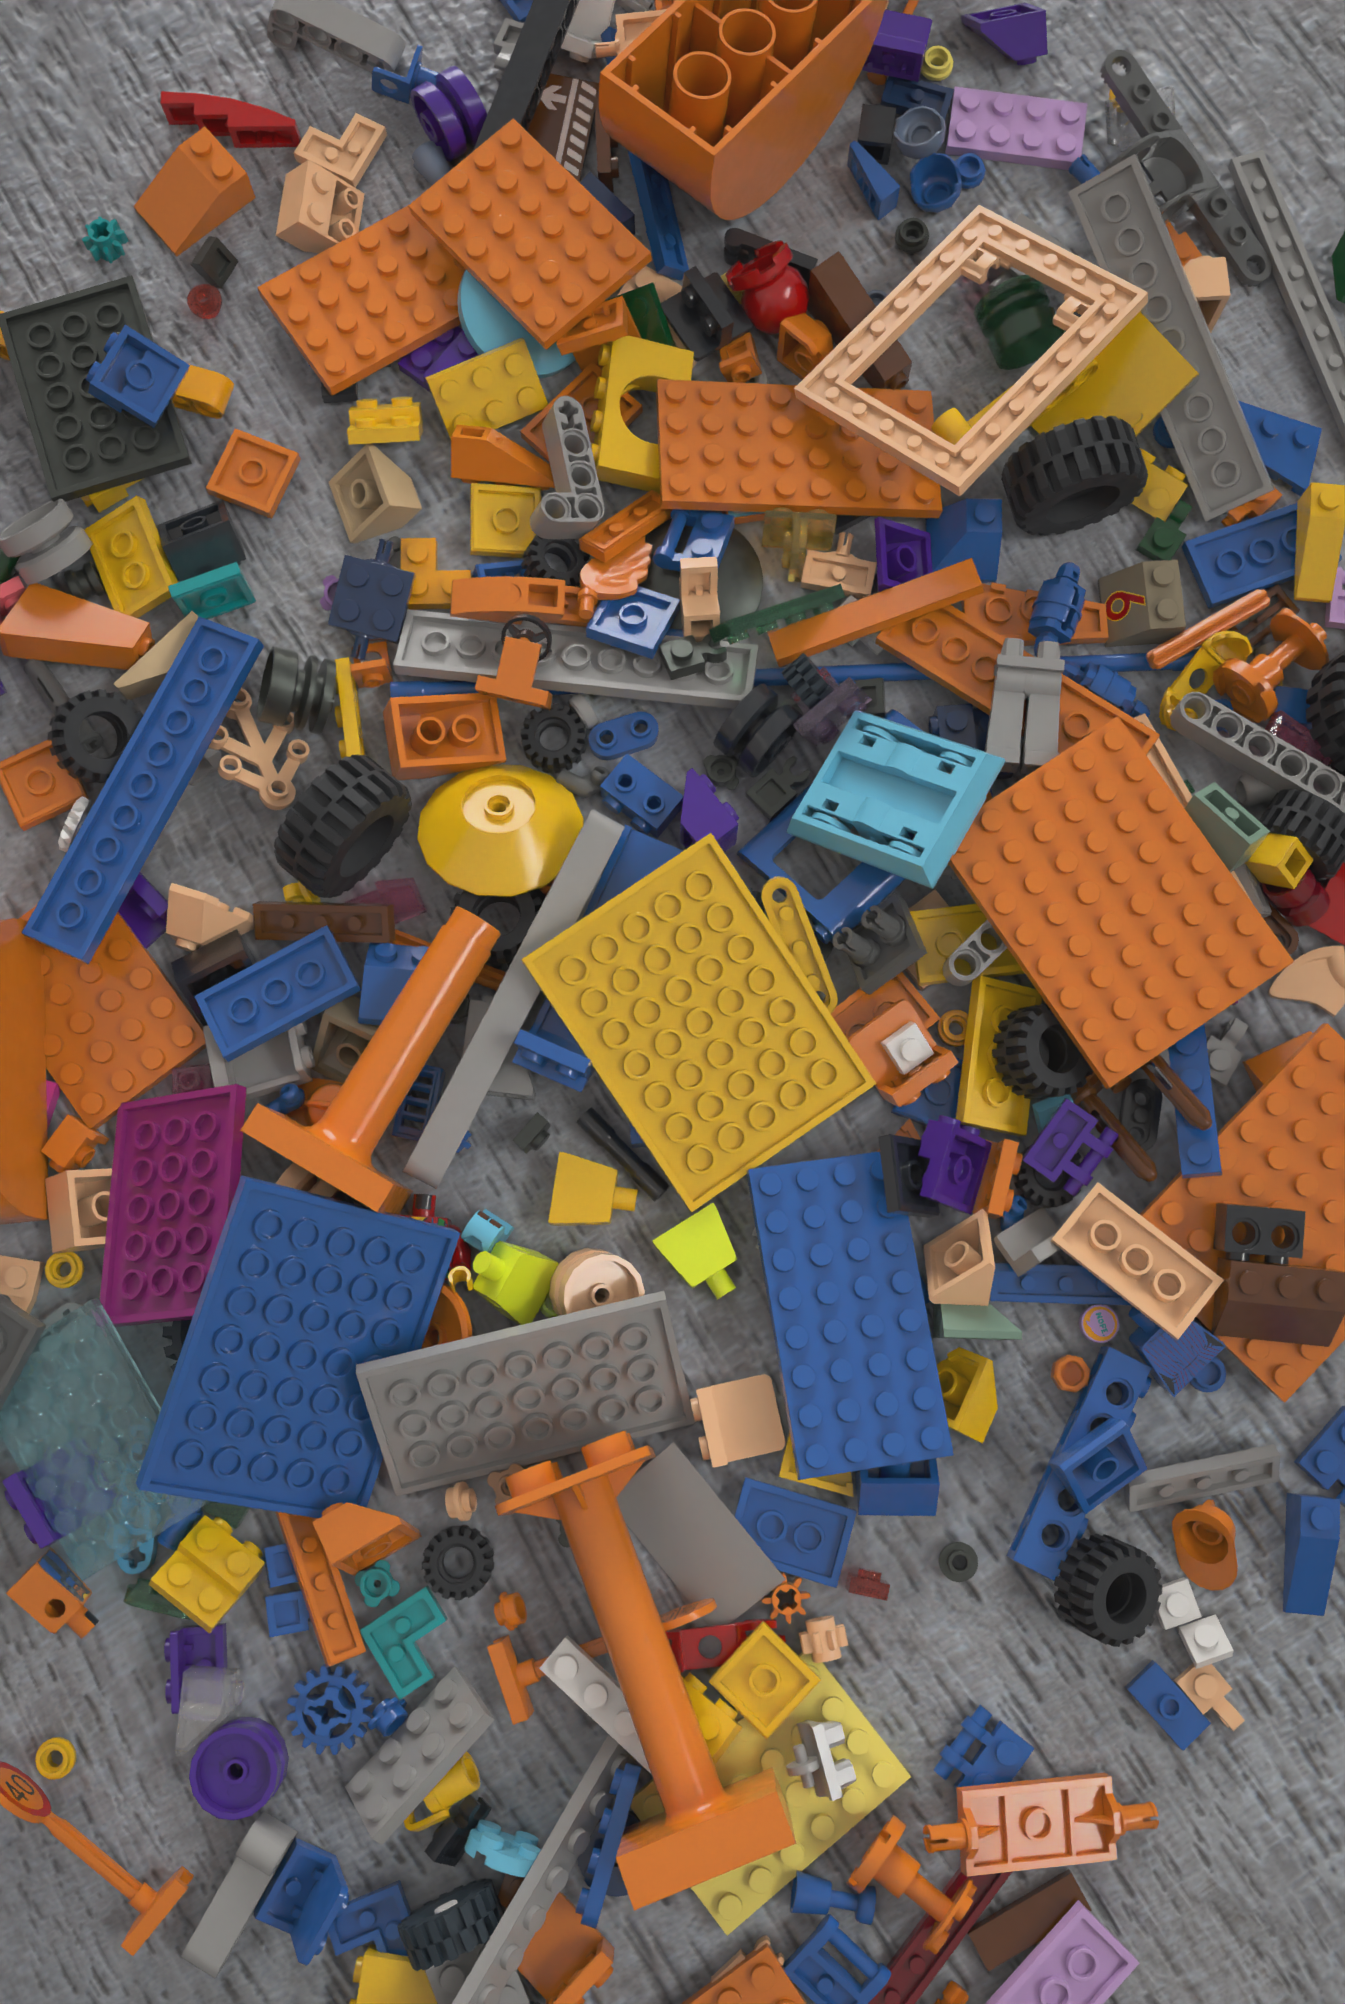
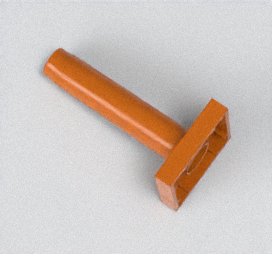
M457 906L447 923L442 925L322 1118L312 1126H304L285 1114L257 1103L240 1131L372 1210L383 1214L389 1212L399 1215L413 1190L374 1168L371 1157L373 1150L490 957V951L501 933L480 917Z

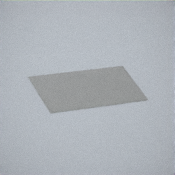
M674 1442L638 1471L616 1498L625 1523L687 1600L693 1603L708 1598L715 1599L717 1608L702 1617L708 1626L730 1624L786 1580Z

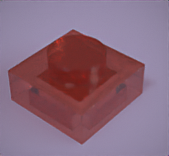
M859 1568L858 1574L848 1572L845 1588L849 1593L887 1601L890 1584L886 1580L881 1579V1572Z

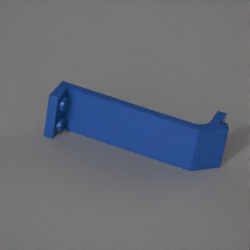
M625 824V828L609 858L582 918L680 854L683 850L638 832ZM545 998L529 1032L520 1029L514 1041L518 1050L512 1062L582 1092L595 1071L593 1063L590 1059L586 1058L552 1005Z

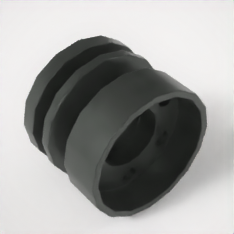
M272 646L266 660L257 707L258 721L283 726L289 713L294 712L296 730L302 731L309 717L310 733L320 735L332 711L335 700L336 662L325 658L318 670V658L310 655L302 670L298 669L299 662L296 651Z

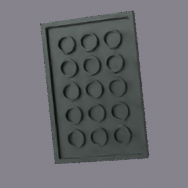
M132 275L0 314L1 331L48 491L53 502L60 498L67 502L192 464L172 399L155 428L126 410L123 409L120 413L88 393L90 382L86 380L87 374L95 361L101 364L108 353L104 352L103 349L113 332L119 335L124 325H127L154 342L139 291Z

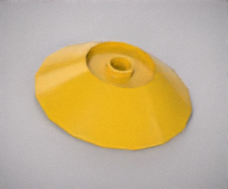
M496 764L460 772L438 787L420 812L417 840L426 864L449 885L478 896L512 897L543 888L556 878L583 827L584 818L573 794L563 785L556 782V779L551 775L524 765Z

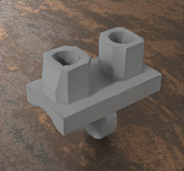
M810 1720L797 1723L802 1744L793 1746L796 1760L787 1764L788 1775H800L803 1788L814 1786L817 1797H829L830 1801L842 1798L841 1790L854 1783L857 1779L849 1759L842 1758L833 1762L830 1749L845 1743V1735L841 1723L837 1721L815 1722Z

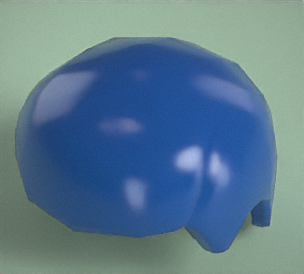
M933 153L928 157L921 158L911 169V196L914 204H917L919 209L924 212L939 213L953 206L960 196L962 181L958 164L950 156L942 153Z

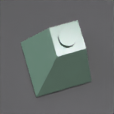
M933 1303V1338L1022 1340V1331L990 1303L988 1306Z

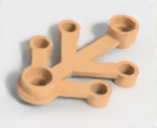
M241 688L235 699H239L242 702L234 701L226 716L238 721L248 746L228 737L227 729L220 725L216 734L221 736L222 739H213L209 748L214 750L221 749L231 754L222 757L219 763L218 773L223 779L235 780L258 791L262 803L267 808L282 810L290 806L294 801L296 790L291 781L299 765L307 760L310 748L303 740H292L286 751L287 760L277 774L272 761L286 735L294 730V714L290 712L287 721L290 723L289 725H273V729L264 744L250 713L252 705L251 696L245 689ZM299 749L303 754H295L292 750ZM240 759L257 766L261 776L243 769ZM232 765L235 767L236 770L230 771L227 770L224 766ZM272 788L279 789L283 793H276L272 790Z

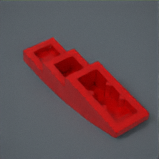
M161 91L160 104L169 125H198L199 130L206 127L213 136H231L235 148L297 147L301 142L295 119L265 107L227 97L201 93Z

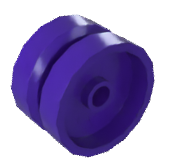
M451 65L438 73L436 85L425 81L411 90L412 105L424 132L430 141H433L436 146L442 147L447 161L452 162L465 154L467 143L472 146L476 145L486 120L487 112L473 85L458 67Z
M241 1717L227 1721L199 1745L191 1760L189 1773L193 1796L202 1809L218 1819L238 1820L256 1813L276 1794L287 1775L289 1756L285 1740L274 1726L261 1718ZM235 1763L240 1764L242 1768L238 1770Z

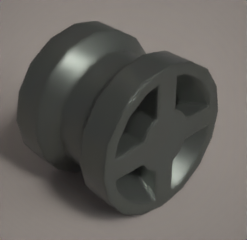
M91 561L84 563L82 569L77 571L70 569L64 572L65 579L74 596L88 601V598L97 595L101 597L107 594L103 582Z

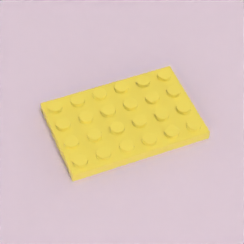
M802 1652L798 1656L821 1678V1681L767 1740L734 1709L738 1713L734 1720L743 1728L715 1765L722 1787L773 1767L791 1814L796 1841L794 1845L691 1887L727 1936L796 1877V1870L802 1872L911 1778L909 1772L823 1662L814 1663L811 1653L803 1654ZM805 1720L815 1722L837 1721L841 1723L845 1735V1743L830 1749L833 1762L842 1758L849 1759L857 1779L854 1783L841 1790L842 1798L830 1801L829 1797H817L814 1786L803 1788L800 1775H788L787 1764L796 1760L793 1746L802 1744L797 1723ZM653 1779L638 1790L632 1800L631 1809L640 1821L664 1812Z

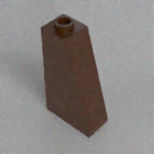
M839 251L811 270L808 289L810 299L807 310L815 320H819L826 325L832 334V340L838 345L876 306ZM897 339L862 376L872 388L901 390L909 381L912 361Z

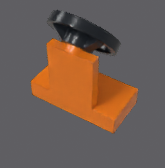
M529 614L513 616L506 622L501 633L503 650L496 679L478 675L475 690L482 695L550 710L553 695L549 691L532 688L538 662L547 656L552 646L550 629L536 616ZM529 621L539 626L543 632L535 634L529 629L519 630L512 623ZM507 629L512 637L506 636ZM546 638V650L540 654L542 645L537 642Z

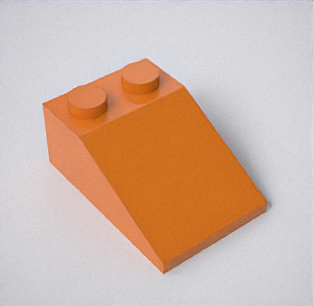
M203 127L176 148L136 202L134 209L177 257L255 199L256 196L247 172L206 127Z
M480 693L394 697L389 699L383 710L392 776L397 780L432 778L506 762L498 703L495 697Z

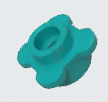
M386 1560L377 1561L373 1568L368 1571L361 1570L355 1576V1584L360 1587L361 1593L365 1597L364 1602L369 1607L378 1606L380 1600L387 1596L394 1597L400 1591V1583L393 1579L390 1573L391 1565ZM375 1580L381 1581L380 1587L374 1585Z

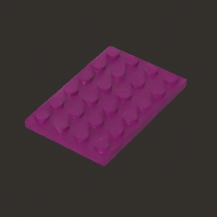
M232 1084L121 1103L117 1112L97 1326L114 1328L191 1320L193 1318L240 1181L243 1132L240 1130L244 1125L246 1087Z

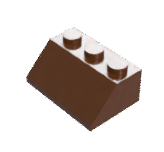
M1218 1257L1217 1275L1224 1281L1215 1291L1212 1335L1324 1347L1330 1346L1345 1315V1272L1327 1268L1232 1260Z

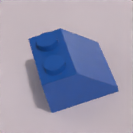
M392 943L369 944L364 964L358 1023L380 1025L429 947L396 945Z
M936 1458L855 1471L858 1515L936 1516L940 1487Z

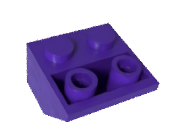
M693 768L686 773L680 821V843L687 849L706 835L712 833L725 853L736 844L737 820H739V817L728 802L722 804L714 795L716 789L710 779L705 774L699 776Z

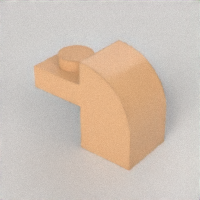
M716 557L680 559L679 592L683 637L693 635L696 642L702 641L710 633L720 634V610L717 595L718 565Z

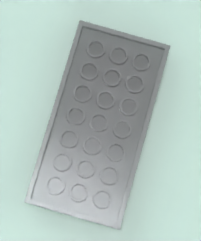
M664 1291L356 1365V1375L396 1497L487 1475L492 1471L507 1470L513 1463L524 1466L581 1452L582 1447L625 1430L627 1433H630L632 1439L695 1424Z

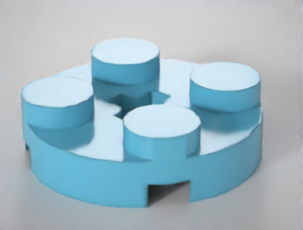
M479 1820L477 1828L470 1830L465 1845L466 1853L472 1858H475L478 1851L486 1856L484 1865L518 1877H526L541 1849L537 1847L539 1839L536 1836L524 1831H516L514 1836L502 1832L498 1824L488 1820Z

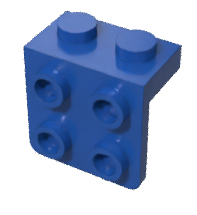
M295 1837L253 1911L255 1919L291 1935L298 1962L306 1966L311 1962L314 1955L320 1954L328 1937V1929L335 1917L342 1915L349 1900L348 1886L336 1855Z

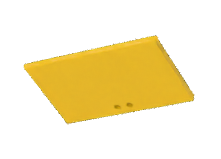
M1140 311L1094 358L1099 364V368L1093 376L1031 426L1040 434L1042 432H1049L1058 425L1073 423V420L1081 418L1086 420L1091 419L1092 416L1101 415L1104 418L1116 416L1118 419L1121 418L1130 424L1137 436L1199 373Z

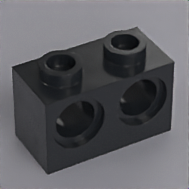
M1216 1203L1213 1249L1225 1251L1226 1259L1250 1261V1254L1264 1255V1262L1288 1264L1289 1257L1302 1258L1306 1211ZM1242 1222L1246 1227V1236L1241 1242L1237 1243L1233 1239L1232 1231L1237 1223ZM1281 1226L1284 1230L1285 1238L1280 1245L1275 1246L1272 1242L1271 1234L1274 1228Z

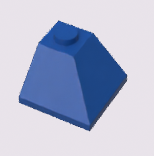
M966 498L942 507L943 511L939 518H926V532L930 533L933 572L972 558L981 582L996 583L1002 540V499Z

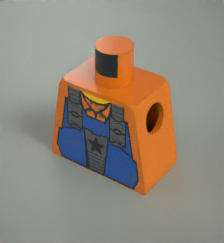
M51 1547L6 1592L13 1601L53 1634L66 1623L82 1639L99 1622L84 1606L92 1594L91 1589Z

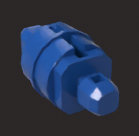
M1072 562L1063 563L1059 567L1055 578L1043 581L1037 599L1033 603L1028 632L1036 637L1034 645V655L1036 657L1039 642L1052 641L1059 644L1071 642L1077 624L1081 620L1086 590L1078 585L1080 568Z
M1065 661L1063 675L1133 718L1142 714H1146L1149 717L1150 710L1147 705L1138 699L1134 701L1136 687L1132 686L1129 680L1118 675L1117 671H1111L1101 664L1096 665L1091 661L1081 671L1079 665L1071 661Z

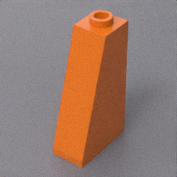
M39 583L30 584L0 625L2 653L5 656L128 670L155 645L149 622Z

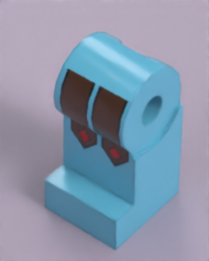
M484 1209L483 1212L478 1210L463 1230L461 1239L481 1252L487 1251L491 1253L497 1242H506L514 1227L487 1209Z

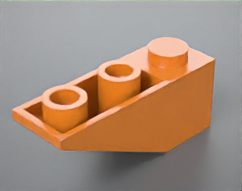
M457 424L451 436V478H459L462 482L469 484L489 481L495 482L496 485H529L530 487L541 488V491L555 488L551 467L546 461L493 428Z

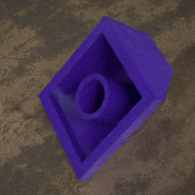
M1024 2L961 15V21L965 26L1005 57L1016 61L1017 65L1037 62V56L1048 54L1046 10Z

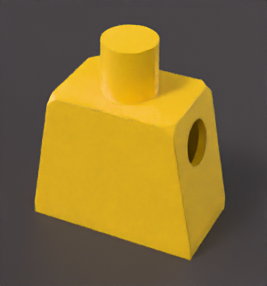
M559 1152L548 1223L552 1226L610 1225L613 1209L635 1212L638 1189L618 1187L617 1169L565 1152Z

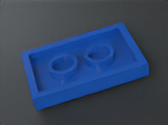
M745 1477L734 1517L774 1566L781 1572L837 1588L857 1510Z

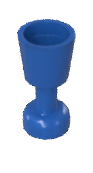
M796 1870V1877L793 1879L791 1890V1913L827 1915L829 1908L834 1907L854 1911L855 1919L859 1923L872 1924L876 1906L875 1886L867 1885L860 1894L832 1890L830 1880Z

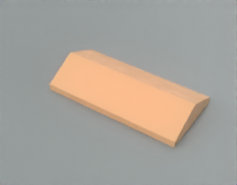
M1098 1182L1051 1239V1242L1175 1340L1181 1337L1224 1281Z

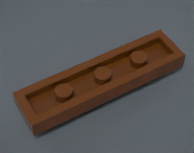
M258 901L252 904L255 940L298 941L326 925L331 929L337 942L391 943L396 940L393 904Z

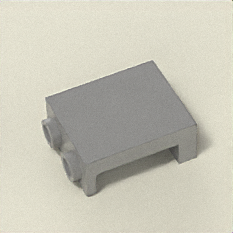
M306 1020L230 1062L223 1058L209 1026L203 1027L214 1088L239 1084L247 1088L246 1100L281 1091L282 1087L287 1084L293 1083L298 1086L313 1081L310 1068L315 1067V1060L310 1046H305L303 1037L304 1034H308Z

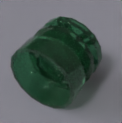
M1019 275L997 285L985 294L975 306L973 314L979 326H981L980 329L984 337L989 338L988 346L1000 369H1018L1037 361L1065 333L1063 329L1053 324V317L1056 315L1054 307L1049 306L1050 299L1046 291H1044L1042 282L1028 275Z

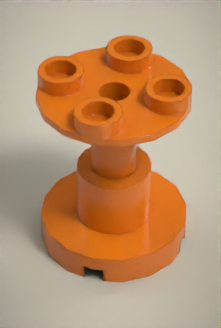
M1283 608L1271 619L1270 629L1274 640L1283 641L1269 655L1259 654L1249 664L1237 658H1228L1213 672V682L1219 695L1223 696L1227 693L1231 698L1230 702L1234 712L1253 723H1260L1263 719L1265 721L1277 711L1278 700L1273 689L1284 680L1283 670L1293 661L1309 670H1320L1322 666L1329 662L1328 651L1323 642L1327 638L1325 630L1317 623H1307L1288 608Z
M893 1814L863 1855L861 1865L853 1870L847 1880V1884L860 1894L873 1878L897 1899L903 1893L936 1920L923 1944V1949L926 1951L929 1949L936 1955L949 1936L948 1930L954 1922L953 1917L958 1922L961 1921L973 1902L971 1898L976 1892L977 1887L969 1877L950 1899L918 1873L921 1863L897 1844L907 1825Z

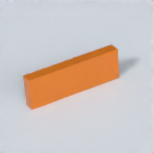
M651 490L579 538L580 550L606 563L670 519L672 509H661L660 494Z

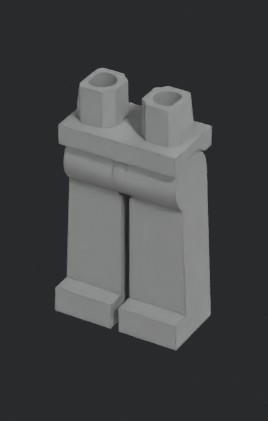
M1005 638L1001 653L997 655L994 665L993 676H995L984 752L1005 759L1000 772L1016 773L1020 763L1024 700H1027L1020 773L1030 774L1059 755L1058 734L1061 673L1064 672L1065 660L1060 659L1058 642H1039L1037 657L1023 656L1024 640Z

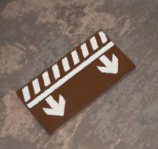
M551 73L528 133L580 183L596 112L595 96L599 97V83Z

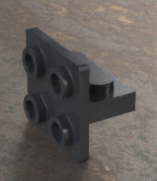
M696 266L684 272L681 292L661 303L666 320L686 349L694 351L693 359L696 362L740 338L753 328V323L747 317L720 275L714 272L704 278Z

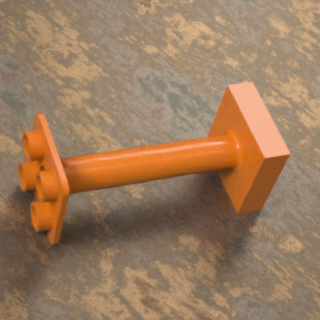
M625 1430L582 1447L581 1451L588 1468L563 1478L558 1462L551 1463L550 1460L506 1477L505 1480L512 1499L495 1505L498 1516L521 1513L561 1521L661 1799L664 1812L626 1827L616 1855L617 1864L635 1911L794 1845L796 1841L791 1814L773 1767L728 1786L722 1787L616 1499L641 1465L656 1457L653 1448L648 1445L636 1449L630 1433H627Z

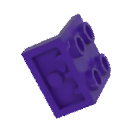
M885 10L877 36L862 71L918 82L932 20L930 18Z
M139 872L118 912L146 949L166 932L168 901Z

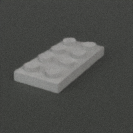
M455 1666L345 1786L371 1839L381 1845L386 1842L495 1720L465 1673Z

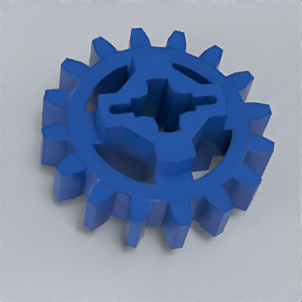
M340 1663L334 1672H331V1667H326V1664H323L320 1669V1675L313 1668L306 1673L308 1683L302 1680L296 1682L294 1688L300 1694L290 1696L287 1701L288 1704L296 1707L294 1711L286 1716L287 1720L297 1721L298 1724L291 1732L292 1735L296 1736L303 1733L305 1739L303 1740L302 1747L306 1748L314 1742L317 1744L316 1754L319 1755L325 1750L326 1746H330L333 1755L338 1754L342 1742L348 1749H351L356 1744L353 1734L362 1738L366 1734L367 1729L361 1723L370 1722L373 1718L372 1713L365 1709L374 1702V1697H364L363 1694L370 1684L368 1681L361 1684L355 1681L359 1674L358 1670H354L349 1676L344 1674L345 1664ZM329 1682L323 1694H309L315 1686ZM345 1687L350 1691L355 1702L349 1700L345 1693ZM329 1700L334 1702L333 1708L339 1710L332 1717L328 1716V1708L323 1707ZM307 1715L311 1716L317 1726L316 1729L310 1724ZM339 1723H352L351 1727L346 1731L333 1735V1731Z

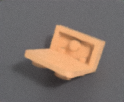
M762 1374L696 1389L697 1397L690 1399L695 1422L702 1420L706 1436L698 1437L703 1461L711 1459L713 1468L728 1465V1462L780 1451L785 1447L784 1433L770 1376Z

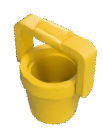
M466 1751L423 1799L433 1815L416 1822L414 1809L404 1820L407 1830L419 1832L450 1817L449 1809L453 1804L479 1789V1772L469 1752Z

